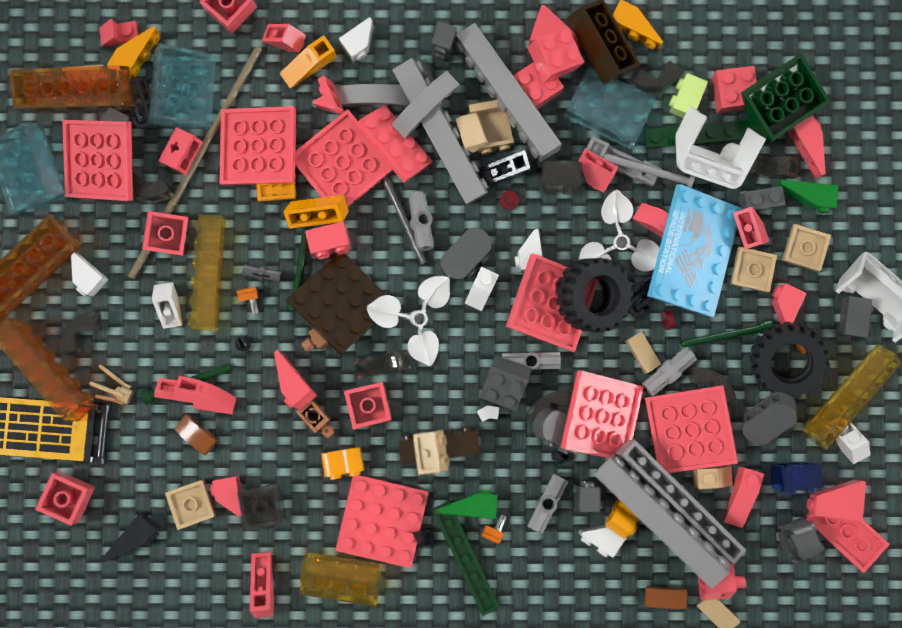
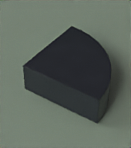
M431 527L413 532L416 541L421 546L435 547Z

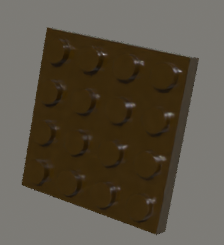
M342 254L332 258L286 299V302L341 356L376 324L369 316L367 306L386 294L346 254Z

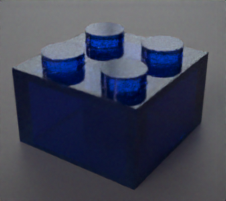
M813 462L770 464L772 488L779 489V492L797 494L798 490L805 491V493L817 492V489L824 488L822 464Z

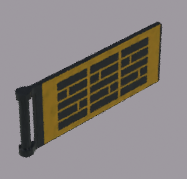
M0 397V455L106 463L105 449L108 418L112 405ZM96 410H101L97 456H92Z

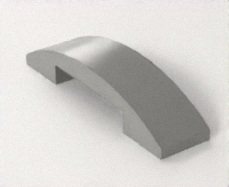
M448 71L444 72L404 109L392 123V126L406 139L419 126L418 124L445 98L447 99L460 84Z
M353 84L336 87V92L342 106L359 104L407 107L410 104L401 86Z
M592 136L586 148L604 158L605 154H610L662 169L645 160L642 162L594 136ZM615 164L618 166L617 173L647 185L653 186L658 177Z

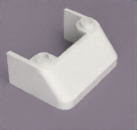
M689 106L675 136L677 167L684 173L731 189L740 187L766 138L748 128L739 145L729 143L722 149L720 154L695 146L693 144L707 117L694 107Z
M864 252L839 279L836 292L839 294L842 290L846 293H854L856 291L863 298L873 299L872 305L884 315V326L888 330L894 331L892 340L896 343L902 338V280L873 255Z

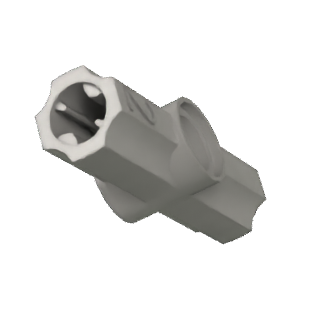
M423 191L410 193L408 195L412 217L410 227L414 231L416 249L419 251L433 249L434 244L430 225L432 223V215L428 212L426 194Z
M685 347L672 359L662 363L656 369L657 371L646 379L642 385L651 396H654L667 384L677 380L682 375V372L694 363L697 358L691 350Z
M560 352L502 353V358L531 368V370L561 369ZM528 356L536 358L537 363L535 366L530 367L526 364Z
M552 474L543 495L539 498L538 505L527 525L528 527L543 534L553 512L557 509V504L568 483L567 480ZM548 498L552 499V506L544 508L543 501Z

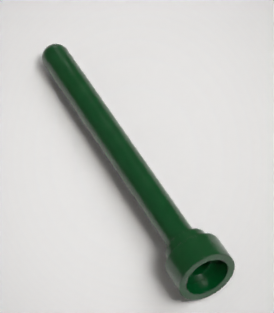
M306 226L302 229L293 292L302 285L308 247L305 231L310 230L311 226ZM287 303L286 310H287V311H291V312H296V311Z
M770 318L764 319L758 325L682 340L681 346L690 347L758 332L763 334L762 331L766 328L768 330L772 329L773 324Z
M226 364L189 378L204 381L231 371L232 366ZM147 388L141 390V397L145 405L154 403V400L157 399V397H154V389Z

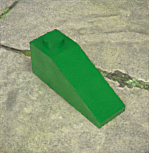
M780 180L775 183V187L782 186L785 194L810 209L818 210V213H830L831 210L837 208L838 185Z
M480 490V493L471 494L434 509V513L496 519L498 495L491 494L492 491Z

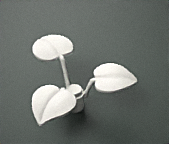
M619 190L613 191L605 199L601 209L603 220L608 224H616L618 235L613 239V246L604 250L602 244L590 242L582 248L579 259L602 258L611 260V257L607 254L609 251L615 248L618 250L629 248L635 251L631 256V262L636 269L640 271L654 270L660 247L648 239L640 240L637 248L630 245L629 238L626 235H622L619 222L625 223L630 220L633 215V206L629 199Z
M435 276L423 281L418 288V296L425 300L422 310H415L410 315L399 313L401 304L397 298L390 295L381 296L367 306L371 319L382 327L391 328L398 324V316L408 318L413 325L418 326L419 335H414L409 339L407 349L414 359L428 366H431L437 357L439 342L437 336L432 331L422 333L423 326L428 320L425 313L426 304L428 303L432 308H440L447 303L450 296V278Z

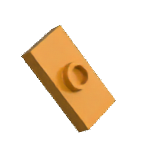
M295 183L256 184L258 202L297 199Z

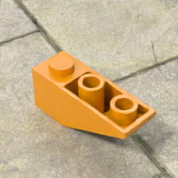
M620 0L613 13V17L622 33L628 35L633 41H640L646 47L658 50L663 41L638 7Z
M153 26L115 50L107 66L128 80L136 78L140 73L142 64L149 59L151 49L158 44L161 33Z
M323 35L307 46L280 72V75L290 89H292L336 59L335 50Z

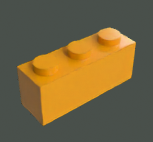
M344 195L291 201L283 212L290 229L343 222L349 210Z

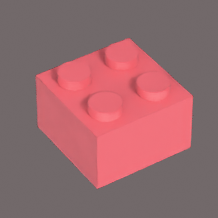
M254 0L199 1L203 9L231 34L257 8Z
M568 27L539 37L528 47L543 83L573 72L584 63Z
M534 62L513 75L536 109L562 94L564 89L558 78L543 83Z
M754 66L717 70L712 75L711 81L716 114L746 110L741 92L757 82Z
M147 211L142 249L183 256L188 217Z
M344 222L305 231L310 253L315 258H319V260L328 259L331 254L335 253L337 255L349 253L348 250L352 249L348 230Z
M384 382L344 391L353 429L392 420Z
M61 471L52 473L35 510L72 526L80 522L95 486Z

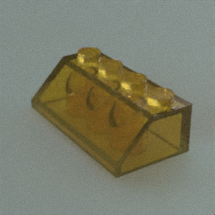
M306 552L301 568L300 595L377 607L383 564Z

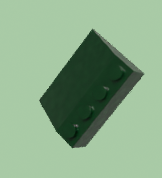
M802 53L741 92L752 130L766 138L763 145L774 141L831 102Z

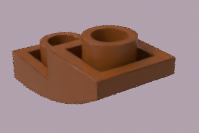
M186 414L175 428L176 432L203 455H207L218 441L207 428H202L191 415Z
M647 585L645 607L686 609L688 588L675 586L664 588Z

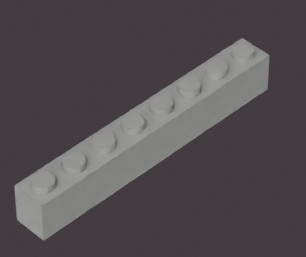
M473 23L457 33L455 43L457 50L460 53L463 52L466 56L465 60L469 67H473L476 70L477 78L481 83H485L489 95L499 101L497 103L502 113L505 112L508 115L510 125L513 128H517L520 132L521 140L524 143L527 142L530 146L532 156L542 162L558 152L561 148V142L478 26Z
M413 58L393 69L410 103L432 83L428 77H424L422 72L425 70L420 61L416 62ZM441 101L421 123L464 202L470 204L488 194L487 188L489 187L485 179L479 177L477 172L480 170L475 161L471 162L468 157L470 152L461 144L459 140L461 135L456 127L453 129L450 122L452 119L447 111H443L440 106L443 104Z
M627 440L615 453L616 456L624 460L630 470H634L640 476V479L645 484L650 485L654 489L655 494L660 499L663 498L669 504V508L674 513L677 512L683 517L684 523L689 528L693 527L704 542H709L718 556L722 555L729 564L734 565L745 553L746 549L636 440Z
M612 454L596 470L594 475L713 589L729 574L730 566L727 559L722 555L718 556L709 542H704L693 527L689 528L684 523V519L679 513H674L663 498L659 499L654 494L655 491L650 485H645L634 470L630 471L625 466L626 463L621 457H616Z

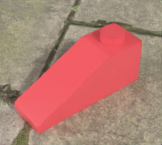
M812 115L787 132L813 176L817 179L826 174L823 132L820 122Z
M276 350L274 355L281 392L286 397L284 401L291 409L295 407L300 411L317 394L289 360Z
M738 467L723 520L724 523L743 528L758 496L764 476L763 473Z
M271 552L251 554L250 612L254 618L274 617Z

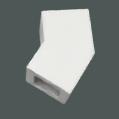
M487 405L479 409L477 413L482 422L489 418L498 419L499 407Z

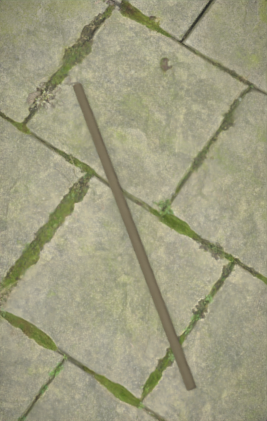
M255 46L221 109H230L263 50L261 47ZM221 109L206 134L203 144L187 174L181 179L163 213L172 214L221 125ZM142 249L128 275L133 279L137 277L150 253L149 250Z

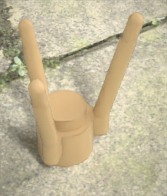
M99 365L101 370L122 387L118 386L116 390L90 382L91 386L113 394V397L95 395V398L127 405L134 394V391L131 390V385L123 382L103 365Z

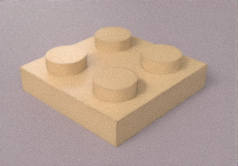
M793 224L782 261L820 272L831 235Z
M738 247L730 285L769 293L777 255Z
M204 479L165 493L177 530L216 516Z

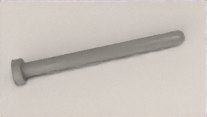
M610 154L604 155V159L613 164L682 183L689 188H692L695 179L693 175H690L689 178Z

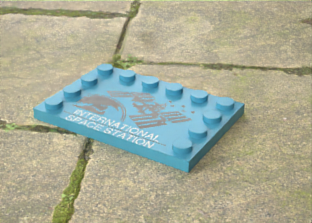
M676 185L647 296L714 318L737 230L733 213L742 210V208L684 185Z

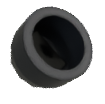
M239 336L235 340V347L239 351H247L251 346V341L246 336ZM240 339H242L245 348H242L239 342Z
M556 448L551 454V459L556 460V464H561L568 459V455L557 451Z

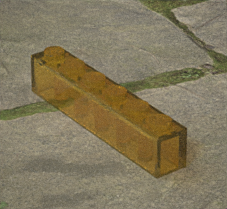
M199 214V219H196L195 230L198 232L197 238L194 239L196 257L192 261V267L195 269L194 276L191 278L193 295L190 296L189 300L192 313L188 317V325L191 330L218 332L226 218L220 215Z
M878 344L870 350L865 359L855 367L854 371L842 382L837 391L832 393L829 400L818 409L816 415L805 424L802 431L806 437L827 450L901 365L897 354Z

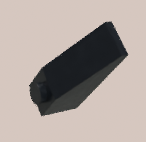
M523 150L479 168L480 171L477 173L490 186L539 170L537 160L532 156L531 152Z
M144 512L138 514L100 561L104 563L148 542L152 543L159 536L158 530L161 526Z

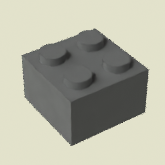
M495 355L479 398L516 411L529 381L531 368Z

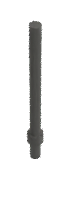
M387 175L382 179L383 184L409 237L412 251L416 253L421 265L428 263V260L423 251L416 249L414 231L410 227L409 219Z

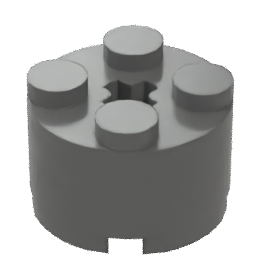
M799 518L778 527V529H781L778 532L780 544L785 553H790L792 557L789 559L793 563H799L815 557L824 551L823 544L816 535L817 528L813 521L808 522L804 518Z

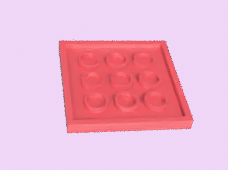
M294 106L221 109L220 185L295 183L296 108Z
M348 109L295 152V165L321 197L344 195L347 207L352 205L393 171L355 126L357 120Z
M62 120L65 197L133 201L131 122Z
M531 253L506 327L565 350L575 352L582 331L573 328L571 324H567L564 321L565 316L560 315L558 311L560 306L556 305L555 300L558 299V294H555L556 288H559L558 279L564 276L562 272L568 267ZM592 278L584 289V302L588 310L599 282L595 278Z
M578 370L561 448L609 458L612 454L615 455L627 440H633L644 386Z
M724 385L645 398L656 460L668 473L738 464Z
M362 475L353 476L335 551L411 568L417 545L413 532L421 528L429 491Z

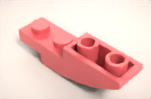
M178 376L177 380L159 378L154 391V397L189 402L193 403L194 409L233 414L236 397L223 389L184 376Z

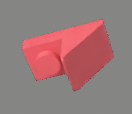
M110 19L99 28L102 47L125 44L139 35L136 21L116 23L113 19Z
M322 76L318 79L320 84L319 91L322 96L313 101L312 104L322 110L341 115L344 110L335 86L331 80Z

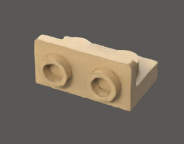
M443 430L413 434L418 475L448 470L449 458L446 454V437Z

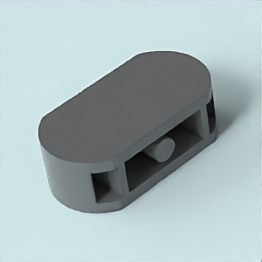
M469 228L441 257L443 273L455 281L464 280L466 277L470 279L477 271L475 267L479 263L483 265L490 258L488 255L491 250L489 235L482 229Z
M773 392L744 413L743 435L745 438L755 444H767L771 440L777 439L785 430L791 429L797 421L795 400L786 393Z
M545 408L538 412L534 418L533 431L536 437L543 439V444L552 448L553 445L558 446L557 451L567 455L569 452L575 454L582 453L561 448L568 415L551 408Z

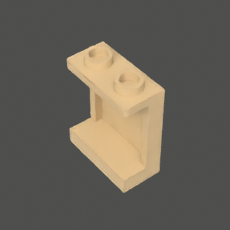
M498 100L471 104L468 108L469 114L478 113L488 142L476 151L481 153V155L491 154L492 150L498 149L501 152L511 150V147H514L515 142L508 121L509 117L499 109L497 105Z

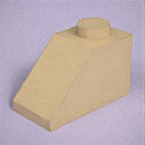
M716 466L692 470L693 487L697 489L722 488L733 485L731 466Z

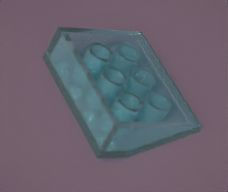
M159 43L154 50L148 123L167 127L210 129L216 55Z
M588 66L564 116L632 149L645 125L656 98L619 80L603 85L595 69Z
M23 122L0 137V186L10 215H16L50 203L65 195L42 123Z

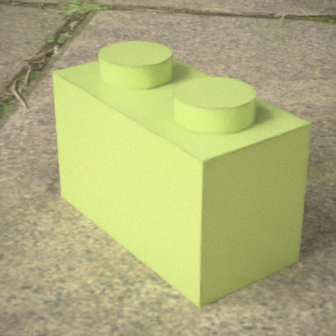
M688 73L683 78H679L676 89H678L677 94L673 95L669 102V106H671L669 113L684 118L689 106L697 110L708 81Z

